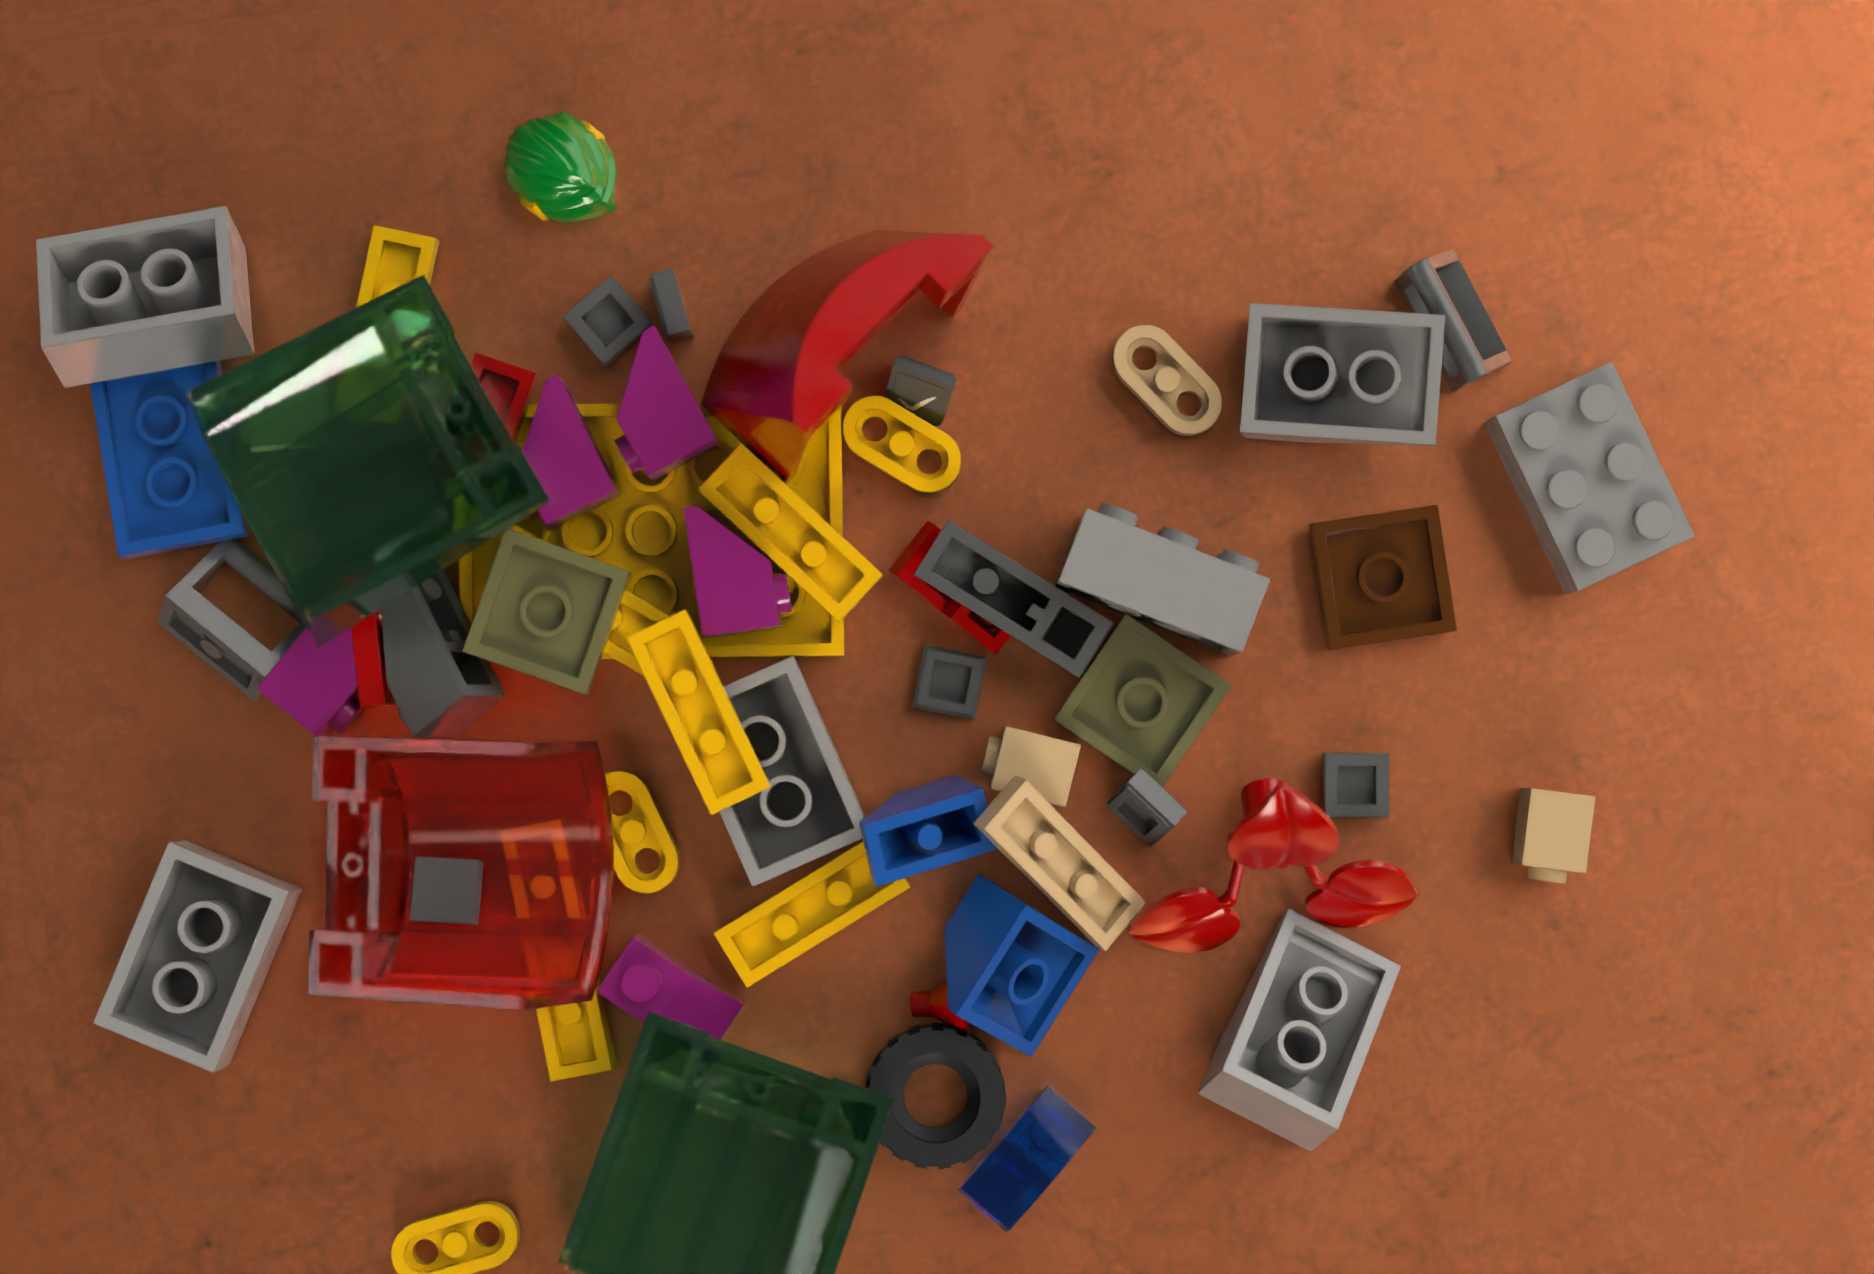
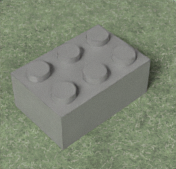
M227 206L36 240L41 348L64 388L254 354L246 247Z
M1613 362L1605 364L1484 422L1564 594L1580 591L1695 537Z
M1102 503L1097 512L1088 508L1085 510L1079 521L1055 587L1121 614H1128L1134 619L1230 656L1243 652L1270 582V578L1256 573L1260 565L1259 562L1229 550H1223L1222 554L1218 553L1217 558L1196 550L1199 539L1163 526L1157 535L1135 527L1138 520L1137 515L1107 503Z
M791 656L724 686L771 785L770 788L720 811L752 887L862 839L859 822L866 816L797 659Z
M186 840L168 842L93 1023L213 1073L228 1067L303 888Z

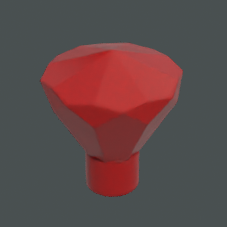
M947 981L932 991L912 992L910 1009L913 1017H934L963 1033L974 1031L976 1026L948 1010Z

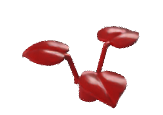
M1264 778L1249 783L1241 791L1244 818L1232 828L1227 837V850L1234 861L1226 892L1219 898L1212 890L1202 887L1174 892L1156 901L1137 915L1129 923L1127 930L1128 934L1140 942L1172 952L1198 953L1225 944L1234 937L1240 928L1239 915L1230 908L1237 902L1245 866L1253 869H1269L1276 866L1285 869L1289 864L1303 866L1310 882L1318 888L1306 897V910L1313 918L1330 926L1356 928L1385 921L1407 908L1419 895L1418 890L1413 886L1410 876L1404 870L1380 860H1363L1348 863L1334 870L1329 877L1323 875L1318 870L1316 864L1326 861L1338 849L1339 837L1335 825L1317 805L1293 789L1287 782L1276 778Z

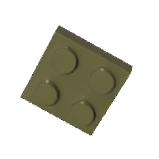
M506 528L463 652L588 695L631 572Z
M1125 614L1053 720L1132 774L1142 768L1163 787L1221 703L1231 685L1128 614Z

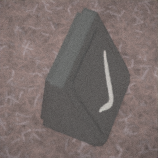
M900 355V357L896 356L884 397L931 425L940 426L954 393L957 378L952 373Z

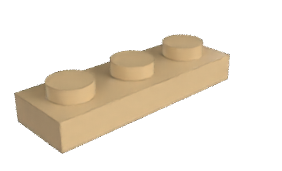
M1015 775L973 823L1095 946L1105 951L1147 903L1026 779Z

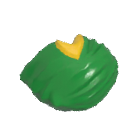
M560 112L550 116L546 115L543 118L538 117L534 120H527L524 125L516 127L514 133L508 137L510 142L506 146L505 180L510 184V189L517 192L520 197V204L543 221L550 219L556 222L571 224L598 218L615 210L616 159L605 141V136L590 123L577 120L567 112Z

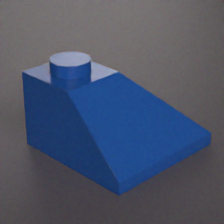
M978 873L944 927L948 1010L1032 1057L1100 949Z

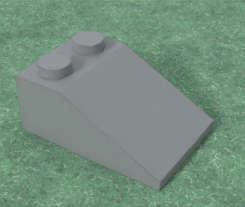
M1250 303L1240 433L1244 438L1308 443L1436 446L1445 315Z
M1288 908L1284 912L1218 1042L1198 1094L1309 1151L1314 1150L1336 1132L1340 1126L1401 966Z

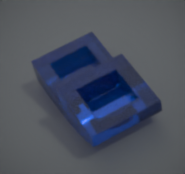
M1047 1086L1040 1091L1006 1135L995 1143L958 1191L1007 1232L1051 1184L1096 1127L1051 1087Z

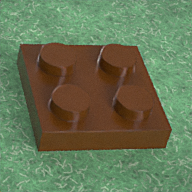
M1438 505L1309 524L1328 650L1457 631Z

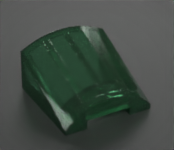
M424 275L239 365L186 393L197 427L270 565L318 648L549 503L546 492L518 442H513L455 338V330Z
M648 1011L555 1267L574 1274H835L894 1098L835 1077L829 1079L716 1039L709 1036V1032Z

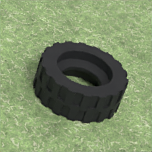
M932 1023V1025L927 1026L918 1025L908 1028V1031L900 1035L897 1034L889 1040L888 1044L879 1051L873 1061L865 1087L866 1115L879 1142L889 1148L893 1155L901 1161L905 1159L914 1163L916 1167L927 1169V1166L945 1169L951 1168V1165L959 1162L965 1163L973 1159L977 1152L981 1149L984 1150L992 1142V1137L997 1130L999 1131L1003 1121V1113L1006 1107V1090L1000 1065L987 1048V1045L978 1037L975 1038L969 1033H963L956 1028L945 1026L942 1023ZM925 1065H946L954 1069L962 1077L966 1085L967 1102L965 1109L949 1125L943 1127L922 1125L911 1117L905 1107L903 1094L906 1082L913 1072Z

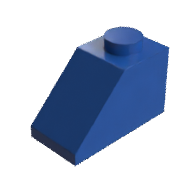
M953 775L897 792L860 821L859 824L872 883L875 886H881L996 850L995 845L973 824L987 808L983 788L957 775Z

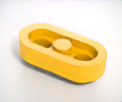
M868 396L856 401L845 414L843 435L849 449L859 458L911 489L924 494H935L949 488L957 479L961 468V454L953 438L895 402L881 396ZM880 419L887 425V434L880 441H870L863 435V426L868 420ZM925 451L936 452L942 460L940 469L933 474L923 473L917 466L918 457Z
M625 771L610 772L598 778L588 792L587 811L618 878L626 887L639 893H653L665 888L677 875L680 856L649 787L639 776ZM619 790L627 792L632 798V808L625 815L615 814L609 805L610 797ZM644 848L655 850L660 858L659 867L652 873L642 871L637 865V855Z
M482 1201L418 1219L408 1224L396 1236L391 1250L392 1263L398 1274H473L494 1268L507 1261L516 1250L520 1241V1225L512 1210L496 1201ZM492 1222L498 1227L500 1237L496 1243L487 1244L479 1238L477 1230L480 1223ZM428 1239L434 1242L438 1248L437 1258L433 1261L422 1260L416 1252L418 1241Z

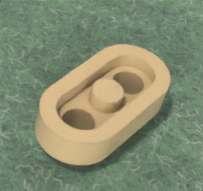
M1138 325L1122 334L1115 345L1112 355L1113 368L1121 382L1170 431L1182 436H1195L1208 430L1217 420L1222 407L1221 393L1213 379L1164 330L1156 326ZM1140 348L1149 349L1155 355V366L1146 371L1136 368L1132 361V354ZM1190 393L1196 396L1200 403L1199 412L1193 416H1186L1180 413L1176 405L1177 398L1180 395Z

